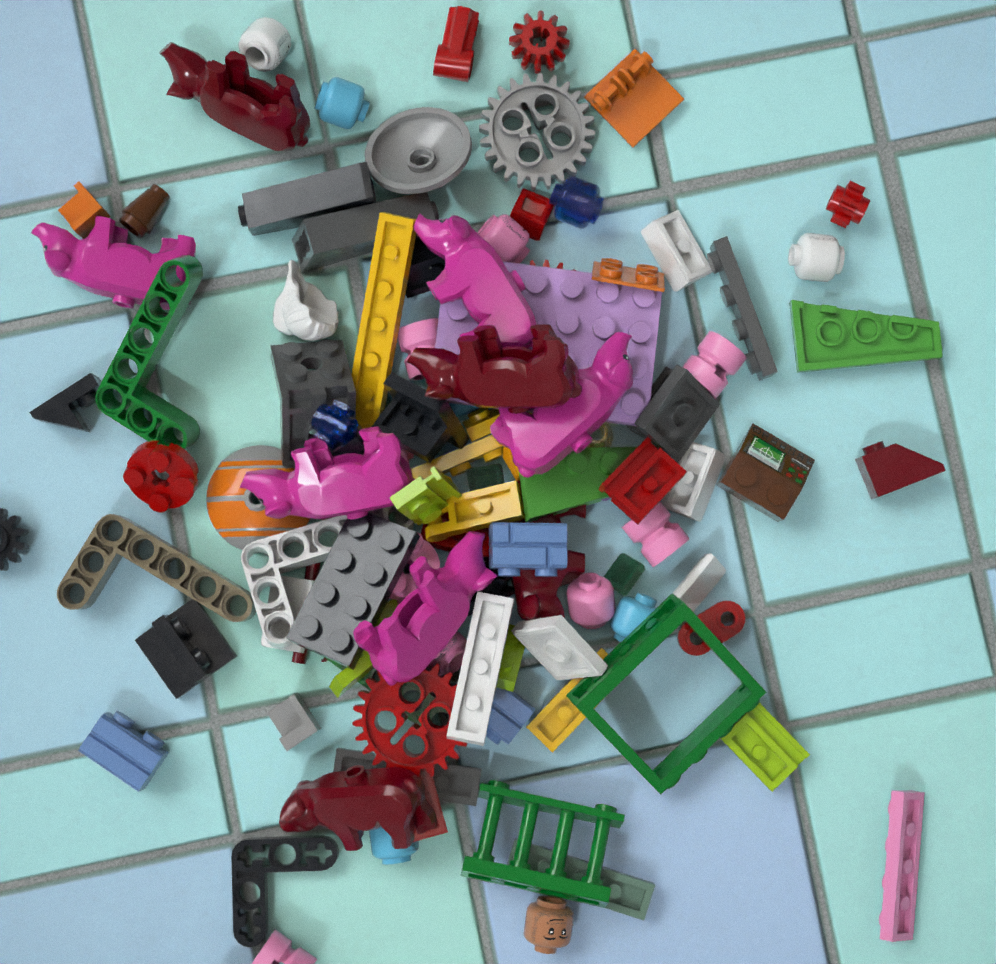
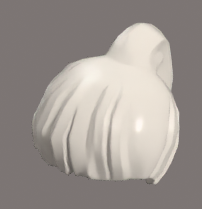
M290 260L288 262L289 269L285 287L276 299L274 307V326L279 332L289 336L295 335L307 341H316L333 336L339 323V312L337 311L336 302L328 300L321 290L313 284L306 282L297 263L294 260Z

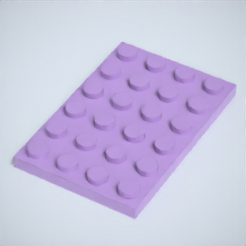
M503 262L509 273L516 270L526 287L521 293L535 316L536 324L551 325L556 336L560 337L568 345V355L575 362L578 370L592 366L597 351L615 332H623L632 336L628 343L627 353L633 369V385L625 392L605 422L636 426L634 423L651 399L662 292L591 280L592 273ZM462 299L440 304L435 348L445 349L457 355H460V348L457 339L460 337L459 335L470 332L479 325L469 315ZM456 398L445 399L448 403L471 405ZM530 408L526 412L533 413L535 408Z

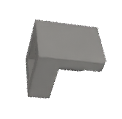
M298 692L268 712V716L282 736L279 740L286 751L321 729Z

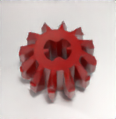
M542 10L538 12L537 20H533L531 15L526 13L524 15L525 25L521 23L513 25V31L516 35L509 37V45L515 47L511 56L513 59L523 58L521 62L523 70H526L532 63L534 64L535 73L538 74L541 72V66L544 64L549 71L555 70L554 60L564 62L566 54L563 50L569 48L570 40L564 38L567 34V27L565 25L556 27L558 22L556 15L551 16L546 21L544 20V12ZM539 37L540 42L545 39V46L540 48L538 43L533 46V39Z

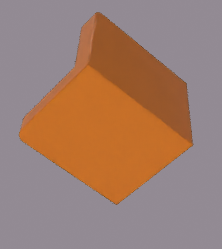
M78 181L74 185L78 193L58 211L68 221L70 227L85 239L95 226L96 216L107 218L111 216L88 189Z

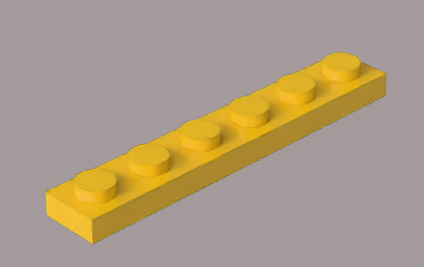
M386 212L379 213L351 373L356 390L355 425L359 423L363 429L370 428L385 410L388 390L383 383L392 372L416 232L414 231L416 219Z

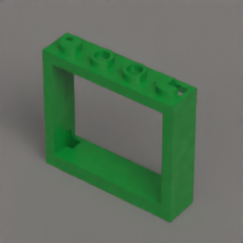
M672 593L603 659L608 667L602 676L584 677L566 696L661 795L666 789L675 786L679 782L681 775L692 764L701 761L707 754L708 749L719 738L728 735L733 729L735 722L745 713L756 708L760 698L767 692L695 613ZM685 621L742 684L652 770L593 708Z

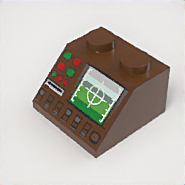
M753 423L716 486L779 522L785 519L803 489L815 460Z

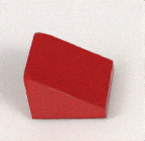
M523 188L511 211L510 217L529 233L530 239L539 241L556 201Z

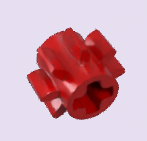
M851 180L846 185V188L837 185L826 206V210L833 213L830 222L846 228L850 221L859 224L870 203V199L863 196L866 187Z

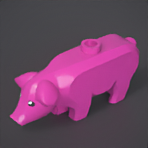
M419 214L414 224V231L431 252L445 260V269L435 280L426 282L436 301L438 300L442 305L462 299L466 310L473 320L479 324L478 326L493 325L496 327L502 347H533L532 340L534 337L530 327L536 325V320L529 304L521 293L526 287L517 271L513 270L509 273L498 253L470 226L466 219L452 215L448 219L430 220ZM473 329L470 332L462 333L459 336L462 337L467 335H474L475 329Z
M96 216L94 228L88 237L82 240H78L63 228L44 222L38 224L31 232L41 241L46 264L55 276L62 277L91 293L113 298V304L124 308H134V304H142L163 263L182 255L193 257L196 255L194 238L185 235H178V239L162 238L160 251L155 254L140 246L127 244L128 230L116 226L115 220L102 216ZM177 265L176 275L181 281L185 282L186 273L184 269ZM161 297L160 305L162 309L169 310L168 301Z
M615 332L597 351L592 366L578 370V383L582 386V392L578 397L570 398L563 406L535 408L532 415L527 412L514 414L510 413L508 408H499L500 416L490 426L491 434L499 444L511 449L513 463L518 467V471L523 477L529 478L536 474L548 472L572 451L578 454L592 442L593 438L590 435L610 417L625 392L633 385V369L627 353L628 343L632 338L631 335Z
M375 426L359 431L360 436L364 440V455L345 453L333 457L324 437L309 439L304 443L305 448L295 449L291 452L295 461L294 471L286 472L278 469L248 471L239 488L251 491L265 506V515L270 518L280 519L293 515L312 519H325L346 515L348 519H358L366 516L370 510L394 506L390 497L415 479L412 476L408 462L401 456L402 445L400 439L394 433H383L380 427Z
M468 531L449 552L445 566L442 568H432L428 564L427 558L423 556L417 558L409 567L417 589L407 595L397 606L392 616L384 618L378 626L373 627L372 623L364 620L354 629L353 634L357 645L368 651L373 667L380 672L388 685L393 686L397 681L408 682L418 676L437 654L444 650L449 640L468 616L470 602L476 591L485 589L497 577L493 571L485 566L482 551L485 534Z

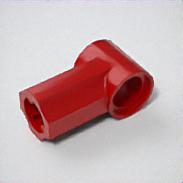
M462 6L449 8L442 44L438 45L435 56L433 76L469 82L474 61L473 45L479 24L478 12Z

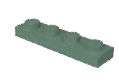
M517 838L514 839L507 865H509L510 860L514 859ZM532 844L528 864L531 865L530 870L545 873V869L550 868L553 850ZM567 855L564 868L567 878L581 881L582 876H586L588 861ZM602 867L600 879L604 881L603 886L611 888L609 903L605 908L645 920L655 884Z

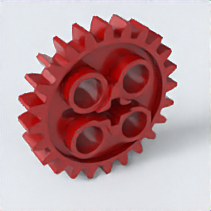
M437 663L432 670L426 667L418 676L408 681L417 684L421 691L419 700L414 702L408 701L402 696V686L407 682L397 681L396 684L390 686L379 671L377 673L380 681L370 677L367 678L366 683L371 688V691L360 690L357 695L365 703L353 706V710L361 713L362 718L354 720L352 725L363 727V732L356 736L355 739L356 741L367 740L368 745L362 753L364 755L372 751L375 752L376 756L372 763L373 766L381 761H385L387 763L386 768H406L412 770L420 778L424 768L431 777L434 776L435 764L437 763L444 770L448 769L447 755L458 760L460 754L455 745L466 747L468 743L447 739L449 722L446 725L438 726L430 720L429 716L430 710L433 707H443L448 712L450 721L457 684L452 686L450 683L454 672L450 671L441 676L439 674L440 663ZM430 692H434L436 695L435 699L418 718L422 725L414 723L396 744H392L391 738L408 719L407 714L404 712H414ZM381 711H390L396 717L394 729L386 730L379 725L377 719ZM417 735L421 737L425 744V750L419 754L411 753L405 744L408 736Z

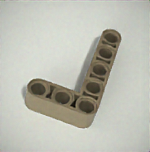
M115 514L103 516L97 522L57 589V599L64 608L70 610L87 609L95 603L120 560L124 557L229 621L245 622L256 613L251 593L132 520ZM118 521L123 527V534L118 540L112 541L108 536V528L113 522ZM145 540H150L154 546L153 555L149 559L143 560L138 553L139 545ZM99 552L104 559V564L100 571L93 572L89 566V559L94 553ZM179 558L185 564V571L180 578L175 579L170 575L169 565L174 559ZM211 577L216 583V591L207 598L200 592V583L204 578ZM77 583L85 591L84 598L79 603L73 602L70 597V590ZM238 595L244 597L247 601V610L241 616H236L230 609L232 599Z

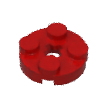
M148 441L139 445L129 458L123 474L124 482L153 511L165 512L168 508L183 506L193 497L199 483L197 479L199 470L196 461L190 453L179 445L170 443L169 446L157 444L159 441ZM154 470H157L159 473L167 472L169 474L167 480L159 478Z

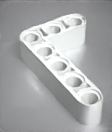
M390 506L368 512L389 520V515L397 511L395 506ZM346 515L332 517L256 540L247 544L241 554L242 566L262 632L267 643L272 647L282 649L292 644L286 637L281 639L273 638L269 632L271 626L278 621L286 622L290 629L294 623L293 614L280 574L325 561L332 547L320 544L319 538L328 531L335 532L338 535L347 519ZM409 519L401 526L412 530L414 522ZM291 542H298L304 547L303 553L296 558H291L284 554L285 547ZM261 552L269 557L268 563L262 568L256 569L249 565V559L255 553ZM266 587H274L279 591V597L273 603H263L259 600L260 592Z

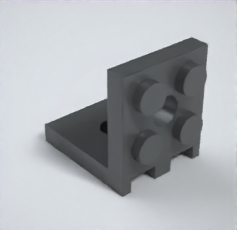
M325 339L319 342H288L281 345H271V361L280 398L281 460L283 467L295 466L291 452L295 449L305 448L304 443L306 440L324 437L328 444L355 426L356 390L342 340ZM316 427L327 428L325 432L319 435L309 433Z

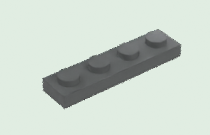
M726 236L713 241L710 246L711 252L707 253V258L714 274L719 272L724 285L720 287L722 300L725 306H731L736 319L732 320V325L736 337L739 341L744 339L748 350V353L745 354L747 367L751 374H757L760 381L773 376L778 371L730 242Z
M338 747L336 749L333 772L346 771L355 765H362L365 769L386 768L387 763L381 761L373 766L375 753L370 752L363 755L360 750ZM438 763L435 764L433 779L439 801L476 806L482 768L449 764L448 769L444 770Z

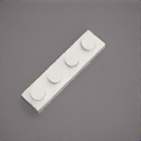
M477 591L447 730V739L481 746L485 744L514 598Z

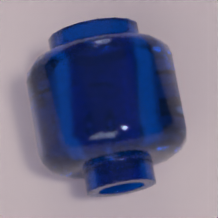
M570 176L563 185L556 183L549 204L555 206V219L576 228L584 229L589 223L595 225L605 197L600 196L601 191L598 185L575 176Z

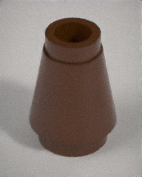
M153 184L122 210L123 215L120 217L119 222L138 238H142L145 233L150 234L170 196L161 187Z

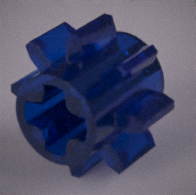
M337 399L334 400L331 407L326 404L320 405L311 421L312 429L316 430L314 437L326 442L328 447L332 449L335 448L337 442L349 443L358 427L357 419L353 418L355 411L350 410L351 406Z

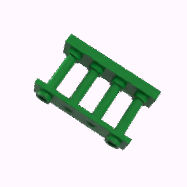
M489 780L488 784L481 783L478 798L488 800L478 850L473 852L472 857L465 855L461 871L462 877L602 908L607 906L611 888L603 886L604 881L600 879L610 827L620 828L624 822V814L616 813L617 808L610 805L596 804L595 808L511 790L509 789V784L501 781ZM502 803L524 807L514 859L509 861V865L494 862L495 857L492 856ZM538 811L560 815L550 868H546L545 873L530 870L531 865L528 864ZM574 819L596 823L586 876H582L581 881L567 878V873L564 872Z

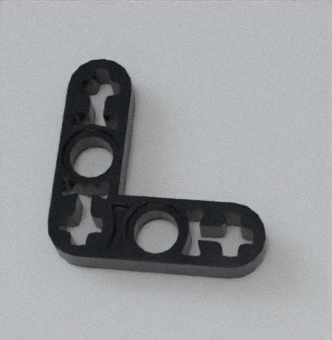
M324 835L250 837L243 839L234 847L231 856L234 938L239 944L244 947L257 946L268 933L267 872L327 870L334 865L339 855L338 844L334 839ZM300 843H307L305 851H314L318 848L319 843H324L325 849L331 850L332 855L327 856L324 863L320 862L319 856H307L305 858L307 864H301L303 850ZM264 844H270L268 853L270 865L264 864L266 857L255 858L252 861V865H248L245 858H240V853L246 850L247 845L251 846L252 852H264L266 850ZM289 844L294 848L296 857L292 863L282 864L277 860L275 853L279 845ZM246 882L255 883L260 889L258 900L254 902L245 901L240 895L242 884ZM240 908L245 910L261 908V913L255 912L253 914V924L256 927H260L261 930L256 932L253 939L249 938L248 932L241 929V927L248 923V912L241 914Z

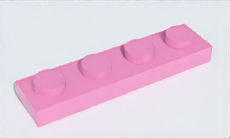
M892 790L891 800L888 805L890 816L889 829L885 842L887 853L886 867L882 879L884 890L883 904L879 916V924L881 926L880 939L890 942L913 940L925 792L912 790Z

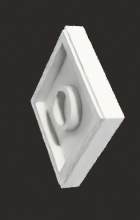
M562 615L520 621L512 630L513 635L556 680L602 676L608 667Z

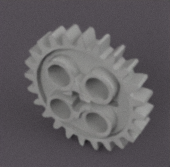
M541 72L538 73L536 82H531L526 73L523 76V84L518 85L511 78L509 91L500 86L497 88L500 100L488 98V105L493 111L482 110V118L489 123L479 125V132L489 136L480 140V146L485 148L491 147L485 153V160H497L493 165V171L496 173L504 168L506 170L504 175L505 182L509 181L513 176L518 177V188H521L525 180L530 181L532 191L536 190L538 181H543L546 189L549 190L551 179L553 178L563 185L565 172L573 177L576 176L577 170L574 163L585 166L586 158L581 152H592L593 146L584 141L594 139L595 131L586 128L594 123V116H583L589 110V103H577L581 97V92L579 90L570 95L568 93L569 81L565 82L561 87L556 86V75L552 76L549 83H545ZM545 101L554 106V111L550 114L542 115L537 112L535 107L538 103ZM522 104L528 106L536 128L538 130L543 129V142L553 155V159H547L537 134H531V122L526 113L521 109ZM516 117L521 120L523 125L518 130L510 131L504 127L503 123L508 118ZM556 133H565L570 137L571 141L566 146H557L552 142L551 138ZM527 148L534 149L539 154V157L534 162H525L519 157L520 152Z

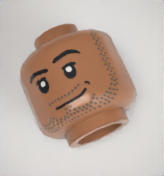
M539 896L536 902H532L527 907L524 937L528 942L535 945V951L544 954H555L557 948L565 947L570 943L574 912L570 907L566 906V900L553 896Z

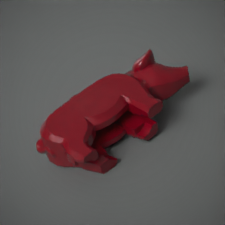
M173 42L167 44L159 52L167 61L174 80L166 95L182 100H191L192 98L200 102L205 113L217 123L274 151H292L296 146L303 147L308 143L309 139L305 134L310 128V118L300 99V93L294 79L284 74H277L275 76L277 86L274 88L262 79L250 77L245 55L236 51H230L226 55V64L224 65L215 60L207 62L198 52Z
M536 324L530 327L534 337L532 340V350L520 346L502 347L496 327L493 325H482L476 327L474 335L462 336L457 339L460 355L441 348L416 347L406 362L415 366L428 384L425 397L435 400L456 398L476 407L508 408V411L514 414L526 412L530 408L560 407L570 398L578 397L582 392V386L578 383V367L568 355V345L560 337L556 336L550 324Z
M586 504L571 508L567 512L557 515L551 514L540 517L538 520L529 523H562L560 519L569 516H578L585 519ZM525 519L510 523H525ZM567 550V568L557 570V577H536L535 570H520V576L511 578L512 586L515 589L517 612L522 620L526 621L562 615L565 618L564 609L557 597V590L561 586L570 584L574 579L585 573V553Z
M355 765L346 771L325 774L314 781H300L282 806L279 824L285 832L310 831L317 825H321L338 835L346 851H357L363 847L361 838L364 835V831H371L382 827L390 835L394 849H405L410 847L414 841V825L417 834H423L428 830L434 829L437 820L433 808L426 801L424 783L414 772L401 767L365 769L362 765Z

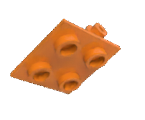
M636 49L626 56L584 96L590 105L632 148L684 100L651 65L654 62L652 57L645 51L640 54Z
M602 258L601 262H593L591 280L660 292L665 290L664 273L658 272V268L655 266L637 264V268L622 266V261L612 258Z

